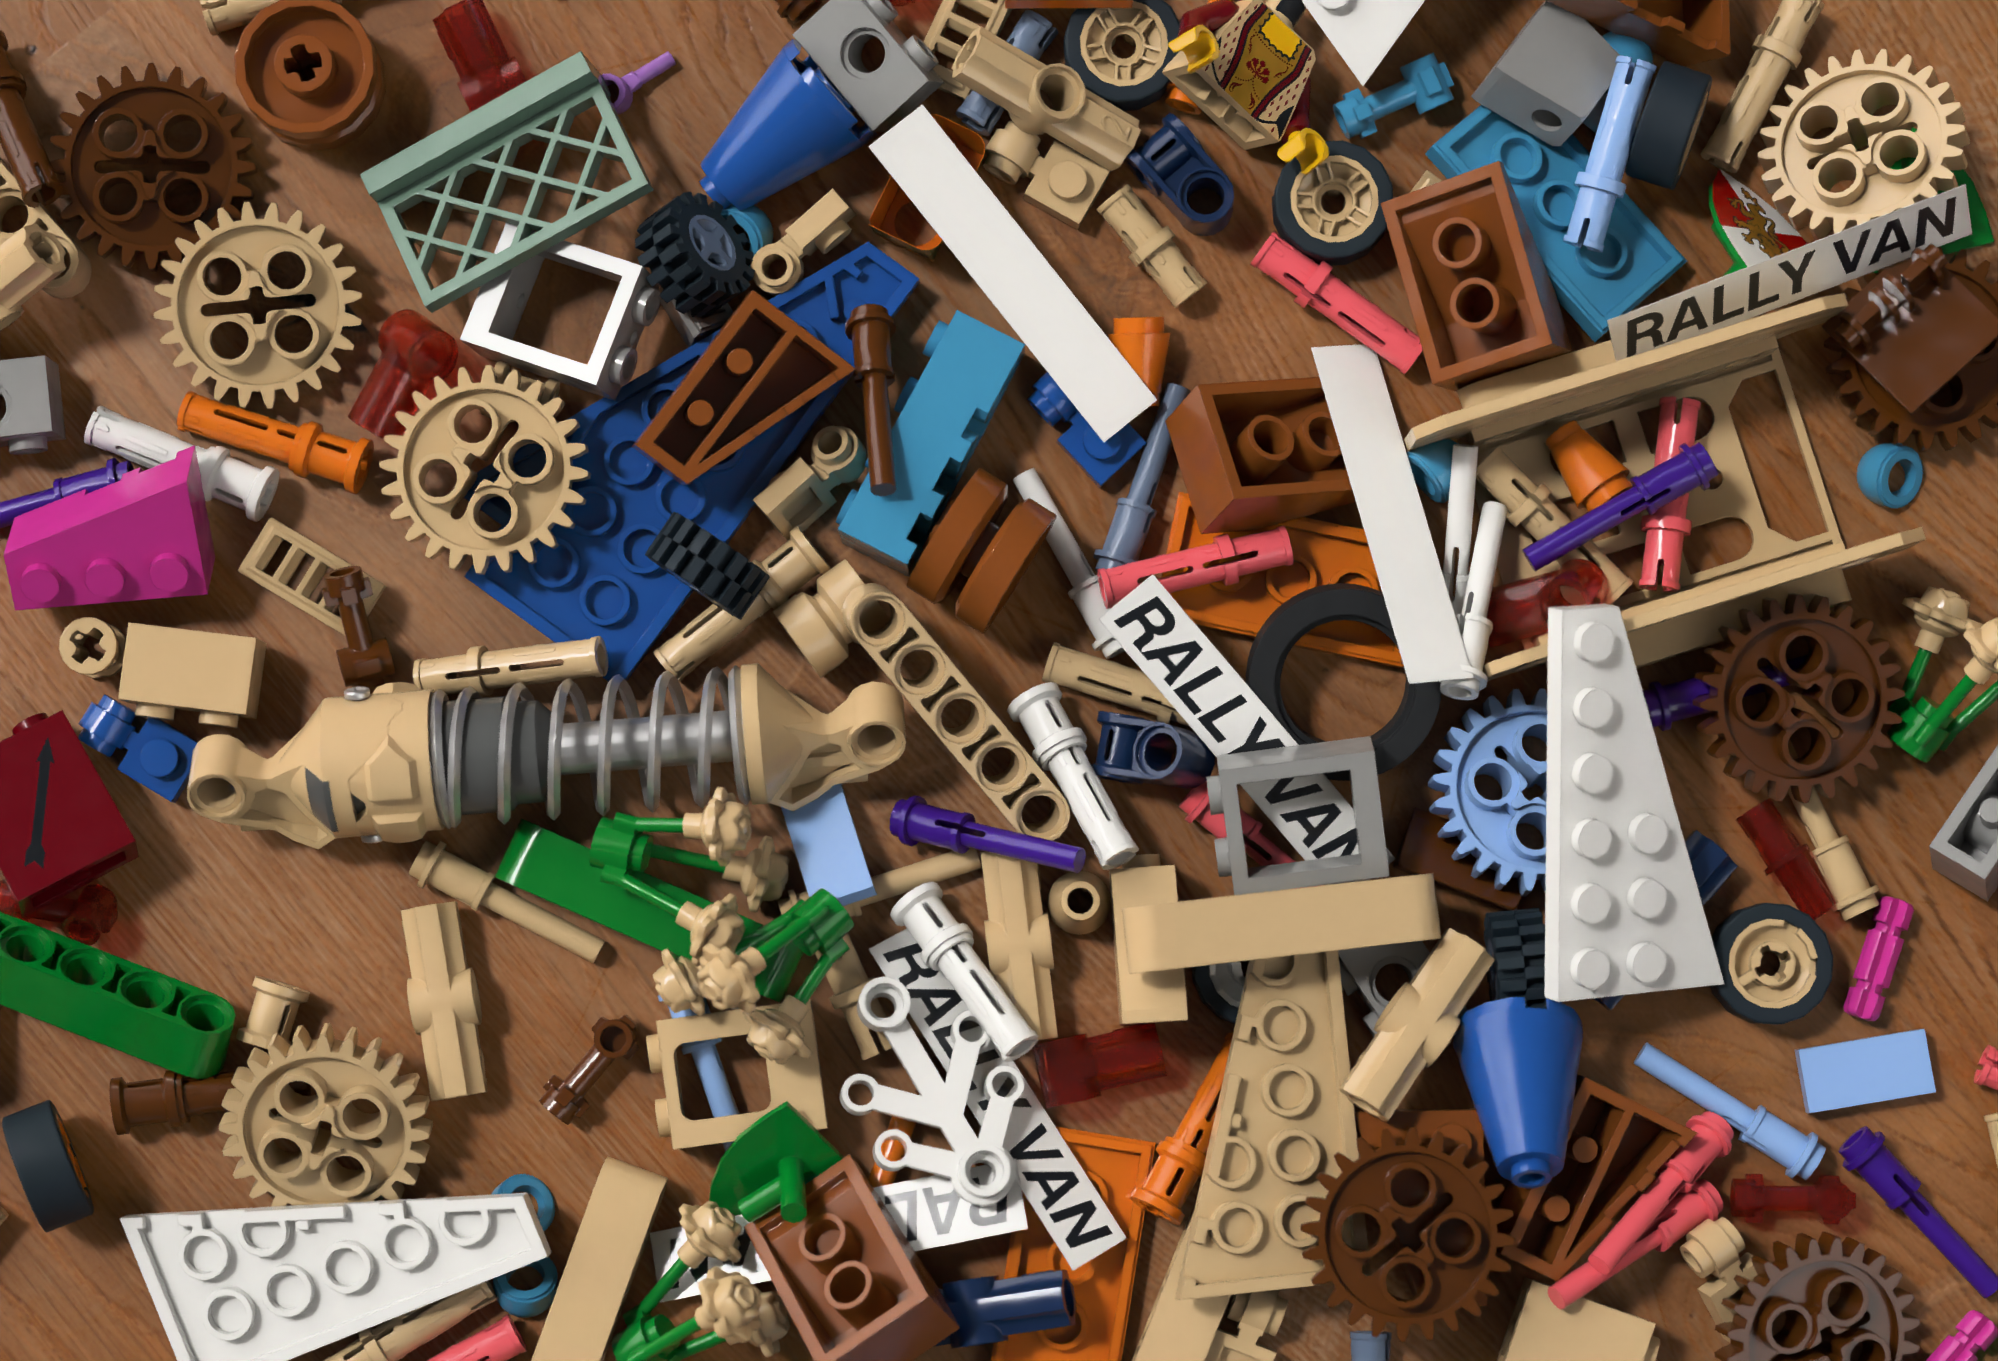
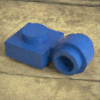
M1048 372L1032 385L1035 392L1027 398V401L1050 426L1053 427L1060 420L1071 425L1057 439L1056 443L1099 488L1146 445L1147 442L1129 423L1106 442H1103Z
M105 694L98 704L91 702L78 723L83 727L78 739L110 758L116 748L128 749L117 770L170 802L176 803L189 781L192 753L198 742L161 719L148 718L140 732L135 731L136 727L131 724L136 717L135 712Z

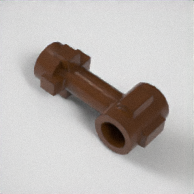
M360 566L343 567L326 573L324 575L326 588H322L326 607L338 606L348 643L347 648L336 650L345 687L357 684L358 686L372 687L385 683L383 677L396 673L386 637L373 640L363 602L364 598L373 595L369 577L364 578Z
M624 1015L620 1019L611 1020L601 1017L591 1028L594 1032V1045L565 1080L556 1075L549 1079L543 1087L546 1092L539 1102L567 1125L570 1124L575 1116L581 1118L592 1106L584 1096L611 1063L619 1057L629 1060L640 1049L637 1044L636 1032L638 1024L628 1015Z

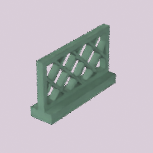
M582 51L360 174L368 194L380 207L424 306L431 313L654 190L609 98L612 95L602 75ZM596 105L602 116V121L594 142L568 137L574 117ZM611 137L617 149L607 147ZM532 140L549 144L538 174L512 167L519 148ZM563 147L589 154L578 184L552 178ZM603 158L625 164L631 180L609 192L592 188ZM478 170L494 174L483 204L457 198L465 177ZM508 178L533 184L522 215L497 209ZM547 189L574 195L566 216L553 223L536 219ZM588 199L593 200V201L589 202L588 204H586V202H587ZM422 201L438 204L427 235L407 230L400 213ZM453 209L478 215L467 246L442 239ZM492 219L518 226L511 246L497 254L481 250ZM414 244L423 246L420 254H418ZM437 250L462 256L455 277L434 288L428 273Z

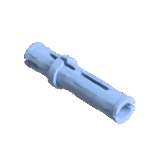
M1618 55L1616 58V67L1585 172H1578L1574 185L1579 187L1580 190L1567 234L1563 238L1564 243L1578 248H1582L1584 245L1588 247L1587 250L1594 252H1603V243L1616 198L1624 197L1627 185L1621 181L1651 79L1657 68L1654 64L1637 59L1636 63L1631 62L1632 57Z

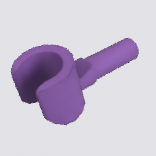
M669 51L621 78L613 74H602L607 86L611 84L618 85L619 97L612 103L617 114L625 112L630 107L633 101V92L640 89L646 82L676 65Z

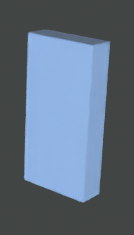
M842 783L832 786L818 799L795 811L782 808L809 897L818 889L823 888L845 906L877 895Z
M1915 1029L1794 1050L1806 1113L1936 1092L1925 1029Z

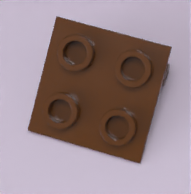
M1933 244L1928 245L1924 250L1916 248L1911 252L1910 258L1887 266L1848 302V306L1838 315L1831 317L1822 325V328L1910 415H1913L1998 338V318L1945 267L1948 263L1947 258Z

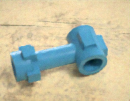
M1431 53L1400 67L1399 69L1404 78L1403 81L1367 97H1363L1359 88L1342 95L1344 100L1333 104V110L1345 137L1350 139L1359 135L1362 139L1376 133L1375 120L1415 103L1420 115L1453 100L1454 97L1449 87H1452L1454 83L1445 62L1439 64L1435 54Z

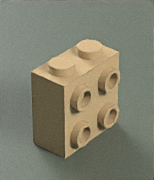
M1524 1277L1496 1361H1655L1660 1346V1338L1652 1336L1656 1323L1581 1297L1565 1309H1559L1548 1296L1550 1285Z

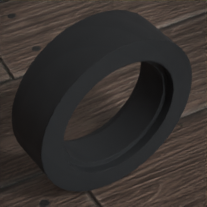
M1346 583L1317 586L1305 590L1284 602L1269 616L1258 631L1248 657L1246 684L1298 745L1327 741L1316 738L1302 730L1291 719L1284 707L1280 681L1282 668L1288 653L1294 644L1313 628L1338 620H1353L1369 624L1385 633L1398 648L1381 591L1367 586ZM1406 675L1404 696L1397 712L1381 730L1371 735L1375 751L1377 775L1396 767L1406 760L1422 744L1430 732L1441 701L1442 692L1440 691L1441 683L1439 681L1409 684ZM1349 770L1323 773L1328 780L1350 781Z

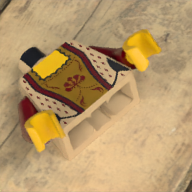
M1216 0L1184 13L1180 20L1178 37L1168 43L1172 52H1180L1166 65L1162 73L1244 150L1277 143L1281 140L1283 146L1278 149V158L1287 163L1296 157L1301 165V173L1305 176L1325 161L1329 156V148L1322 136L1311 129L1309 120L1311 79L1309 75L1316 61L1315 53L1294 31L1295 26L1305 13L1306 7L1301 0H1267L1266 3L1262 0H1241L1238 2Z

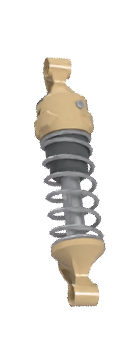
M759 663L742 664L741 669L735 665L728 673V678L719 667L712 668L707 674L703 685L700 713H689L680 683L667 670L656 681L650 717H640L631 687L619 674L615 675L607 683L603 695L600 721H591L583 693L570 678L564 680L558 686L553 700L552 712L540 701L534 700L531 692L521 682L514 684L508 691L507 696L482 698L473 687L469 686L463 689L457 700H449L447 694L441 689H438L436 692L434 689L419 690L415 684L405 682L383 684L376 687L372 694H370L368 687L357 686L346 689L344 696L323 699L305 726L269 759L262 758L250 751L243 742L230 735L215 734L200 740L192 753L187 801L190 807L199 815L220 823L240 825L241 832L275 830L293 841L316 849L322 848L335 838L361 836V840L364 843H378L382 841L404 843L423 838L427 831L443 830L445 827L450 829L452 826L456 828L461 823V815L497 813V818L505 825L511 818V811L519 804L545 802L547 815L555 820L560 815L561 775L590 773L595 808L597 812L605 816L610 810L611 771L638 769L645 806L654 812L659 807L661 767L687 765L694 801L703 809L709 802L711 763L733 761L737 794L742 803L747 805L750 800L752 805L771 803L790 811H795L818 799L834 785L868 781V774L883 769L901 757L906 746L904 701L901 693L895 687L884 682H869L855 688L847 700L834 711L824 714L782 687ZM716 684L721 693L725 711H713ZM667 686L674 703L675 715H663ZM618 690L627 714L625 719H613ZM568 693L573 701L579 722L563 723Z

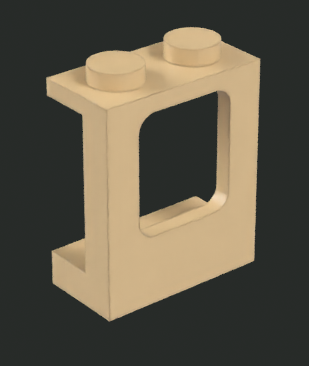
M808 1000L806 1003L809 1011L799 1025L804 1033L803 1041L812 1050L813 1054L810 1058L799 1057L793 1054L784 1065L777 1064L775 1060L772 1061L766 1058L771 1094L769 1106L763 1111L700 1120H690L685 1117L676 1049L683 1043L749 1034L751 1024L745 1019L742 1009L656 1021L658 1034L647 1035L646 1040L651 1074L663 1072L666 1098L655 1099L659 1137L671 1136L673 1150L732 1142L759 1118L786 1101L816 1130L828 1128L812 1001ZM781 1004L759 1006L756 1010H778Z

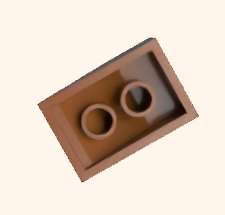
M1497 161L1381 203L1433 385L1455 392L1475 382L1572 352L1554 287L1503 162Z
M1320 377L1197 384L1165 421L1201 534L1257 530L1356 502Z
M850 1154L805 1184L807 1215L802 1221L796 1223L785 1221L781 1216V1208L778 1206L744 1227L814 1361H913L960 1329L933 1278L856 1160Z

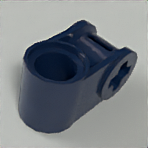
M1169 113L1162 119L1163 127L1136 150L1132 149L1124 159V162L1141 184L1162 201L1184 228L1192 234L1200 236L1215 235L1222 231L1231 220L1234 205L1233 185L1228 176L1207 155L1188 127L1174 114ZM1209 189L1221 197L1223 205L1216 212L1203 215L1191 209L1187 201L1191 194L1197 190Z
M1104 711L1098 712L1097 722L1102 725L1096 762L1091 764L1099 778L1135 785L1149 783L1191 789L1205 783L1206 777L1211 775L1215 765V755L1195 732L1140 717ZM1177 747V755L1171 765V756Z

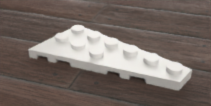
M1609 604L1548 607L1544 997L1557 1002L1722 985L1724 980L1619 606Z
M528 1193L129 1214L120 1218L177 1361H287L546 1258L552 1253Z

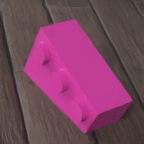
M195 445L177 452L176 458L145 471L139 467L122 474L120 481L89 493L87 489H84L14 517L3 555L15 610L208 594L215 552Z

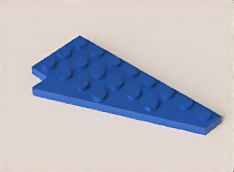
M866 242L800 281L790 290L771 298L768 302L855 368L852 340L848 339L845 334V323L850 318L851 311L864 304H878L888 310V315L894 319L919 285L920 278L870 242ZM721 329L717 330L622 386L615 401L604 397L566 419H576L580 424V427L567 438L568 442L585 444L589 450L583 456L573 459V466L587 470L591 473L590 479L573 482L571 490L585 498L586 503L585 505H566L563 512L572 519L575 527L570 529L558 524L553 526L551 532L559 545L556 549L538 540L533 544L536 552V563H529L519 552L512 554V572L506 573L499 566L496 557H490L485 575L477 574L474 565H472L464 577L554 643L601 636L608 653L607 675L603 676V678L609 682L613 676L619 674L628 681L694 591L645 556L646 551L672 513L681 514L728 545L756 507L753 499L768 486L770 480L783 470L854 371L687 485L682 486L632 448V446ZM526 444L520 447L513 459V467L516 473L524 478L538 475L546 464V453L544 448L538 444ZM493 463L476 472L478 475L477 480L463 497L464 499L470 501L482 480L486 479L494 483L498 479L500 472L496 470ZM493 497L487 500L480 508L482 512L501 525L499 530L503 529L510 521L511 507L508 501L502 497Z

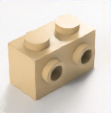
M128 622L118 699L130 704H136L135 716L174 720L175 709L200 712L198 722L200 724L237 728L239 717L257 719L267 643L253 637Z

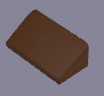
M1415 807L1393 868L1411 875L1433 873L1435 884L1507 911L1517 910L1522 898L1518 889L1517 878L1511 877L1500 891L1494 887L1496 871L1490 868L1477 878H1473L1471 873L1476 858L1469 854L1464 858L1454 861L1451 856L1461 843L1457 836L1439 838L1437 835L1449 820Z

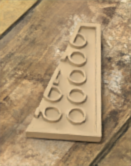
M1338 950L1249 960L1175 1299L1177 1300L1317 1286L1313 1285L1311 1278L1324 1267L1323 1260L1304 1259L1302 1252L1311 1246L1319 1244L1318 1236L1302 1232L1301 1224L1309 1221H1318L1320 1213L1309 1207L1305 1200L1306 1197L1314 1196L1326 1198L1328 1190L1316 1178L1319 1172L1336 1178L1342 1173L1337 1165L1334 1154L1340 1152L1353 1162L1359 1158L1354 1104L1339 1091L1345 1077L1350 1072ZM1354 1213L1343 1223L1342 1237L1352 1248L1359 1250L1367 1249L1365 1213ZM1369 1260L1362 1266V1272L1365 1275H1371ZM1331 1281V1282H1327V1283H1324V1284H1318V1285L1333 1284V1282Z

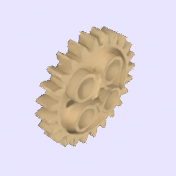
M1860 49L1855 50L1851 66L1842 68L1834 56L1828 57L1829 74L1823 77L1808 67L1804 71L1809 86L1802 90L1787 84L1784 89L1791 103L1790 106L1771 105L1769 111L1775 124L1778 126L1761 128L1760 131L1765 146L1768 147L1758 152L1761 166L1764 171H1767L1761 176L1767 192L1774 193L1771 198L1779 214L1789 212L1788 217L1795 230L1798 231L1810 223L1809 229L1815 241L1825 238L1831 229L1834 230L1835 234L1938 195V190L1948 191L1959 187L1955 175L1950 170L1966 169L1968 165L1964 151L1960 149L1970 144L1966 127L1960 125L1966 119L1960 102H1953L1955 97L1948 82L1938 84L1934 68L1930 65L1916 74L1917 69L1913 58L1908 54L1895 67H1892L1887 49L1880 50L1873 64H1866ZM1897 105L1887 115L1872 116L1882 106ZM1912 127H1917L1915 132L1911 131ZM1823 128H1836L1832 134L1825 138L1812 139L1813 135ZM1869 145V148L1863 151L1857 150L1862 146ZM1902 158H1916L1910 166L1904 169H1890L1896 161ZM1812 164L1816 165L1814 170L1809 169ZM1840 181H1854L1848 189L1842 192H1829Z
M244 202L241 220L235 222L223 207L218 208V228L212 230L207 224L197 219L194 225L200 240L196 244L179 237L175 240L176 245L185 255L183 261L180 263L173 260H163L161 263L175 278L173 284H161L154 287L155 292L171 298V307L154 312V318L173 321L174 329L166 333L160 339L161 344L180 342L184 350L176 357L172 364L176 368L193 361L198 368L193 375L191 384L196 387L209 377L215 379L214 399L218 401L227 393L230 387L238 389L239 405L243 408L249 403L253 391H261L267 408H273L276 390L282 388L293 403L298 402V382L304 379L311 387L320 390L322 383L316 370L322 365L338 373L341 370V366L332 356V351L335 347L343 350H353L355 346L341 332L343 326L361 325L362 319L345 312V304L362 298V292L344 290L342 281L351 277L356 272V269L352 266L336 268L333 260L341 253L344 246L339 243L326 249L322 248L319 242L326 228L323 224L316 226L308 234L300 230L303 221L302 211L297 210L287 224L279 222L277 203L271 202L264 219H256L251 203ZM285 251L299 255L304 261L306 268L302 283L292 289H282L276 286L269 275V264L272 258L278 253ZM221 257L234 261L241 272V283L233 293L228 295H218L212 292L205 281V270L213 260ZM256 286L262 287L264 296L269 298L312 294L316 298V303L310 307L271 310L266 313V323L263 324L255 323L253 314L248 312L218 316H204L201 312L204 304L247 300L251 298V288ZM290 315L301 316L311 325L313 337L310 345L305 350L289 352L278 343L276 327L284 317ZM226 321L236 322L246 330L249 338L248 347L240 357L225 358L214 349L212 334L221 323Z
M491 365L485 366L481 382L474 383L472 376L465 367L459 368L458 386L451 388L441 377H434V387L437 396L430 400L425 395L414 391L412 397L420 411L415 416L397 411L395 417L407 429L403 436L385 435L384 437L386 443L399 451L397 458L379 462L380 468L397 474V481L386 485L381 491L385 496L401 497L403 501L401 505L393 510L390 517L394 521L412 518L414 523L405 536L406 540L413 543L425 536L430 537L425 556L432 560L438 557L446 548L450 549L449 568L457 571L464 564L467 556L473 557V565L476 573L479 575H485L490 557H496L499 566L506 573L512 572L513 553L519 552L529 563H536V552L533 544L540 540L545 545L556 549L559 545L551 532L553 526L558 524L570 529L575 527L572 519L563 512L566 505H585L586 503L585 498L571 489L573 482L584 481L591 477V473L587 470L573 466V459L589 452L588 446L581 443H569L567 440L580 427V424L576 419L561 422L556 420V417L565 405V402L560 397L552 399L544 405L540 403L545 385L539 380L530 385L525 392L521 391V373L518 370L512 369L504 384L498 383L495 368ZM474 409L487 411L492 419V428L489 435L477 443L464 441L460 434V422L465 414ZM512 421H516L519 425L518 431L505 444L493 463L496 470L500 472L498 479L494 483L490 480H482L474 491L475 493L471 497L464 515L460 519H454L452 517L453 509L477 480V473L471 469L472 462L476 458L488 461L495 452L507 425ZM526 444L541 445L546 453L544 469L533 477L524 478L519 476L513 467L515 453ZM439 463L451 464L457 473L455 488L443 497L431 496L425 487L427 472ZM493 497H502L508 501L511 507L510 521L503 529L497 532H488L480 524V508L487 500Z
M330 1023L324 1024L319 1039L312 1040L303 1025H299L293 1036L291 1046L281 1035L276 1033L272 1036L268 1045L269 1054L255 1047L247 1060L249 1068L238 1066L231 1081L235 1088L227 1090L221 1105L230 1112L224 1113L219 1124V1131L232 1135L225 1143L222 1150L223 1155L231 1157L242 1156L233 1172L234 1178L239 1179L253 1175L256 1180L249 1196L254 1199L269 1191L275 1196L271 1207L285 1206L287 1203L291 1205L383 1201V1197L387 1200H401L405 1189L402 1183L414 1185L420 1172V1168L416 1163H425L430 1145L422 1140L430 1137L433 1127V1121L421 1117L427 1111L430 1102L429 1096L411 1095L416 1090L420 1076L418 1073H410L399 1076L397 1073L404 1056L401 1053H397L386 1060L379 1057L378 1054L382 1044V1039L379 1037L371 1041L366 1048L358 1046V1031L355 1027H351L343 1041L335 1040ZM304 1081L310 1084L317 1094L302 1096L296 1093L289 1083ZM367 1099L373 1102L380 1112L373 1114L363 1113L355 1108L352 1100ZM276 1108L280 1114L274 1115L271 1109ZM321 1121L332 1124L331 1131L321 1128ZM379 1137L382 1142L376 1143L372 1138ZM278 1138L289 1139L295 1142L301 1151L294 1153L285 1152L279 1149L273 1140ZM351 1156L357 1159L363 1165V1168L350 1170L342 1167L337 1162L336 1157Z

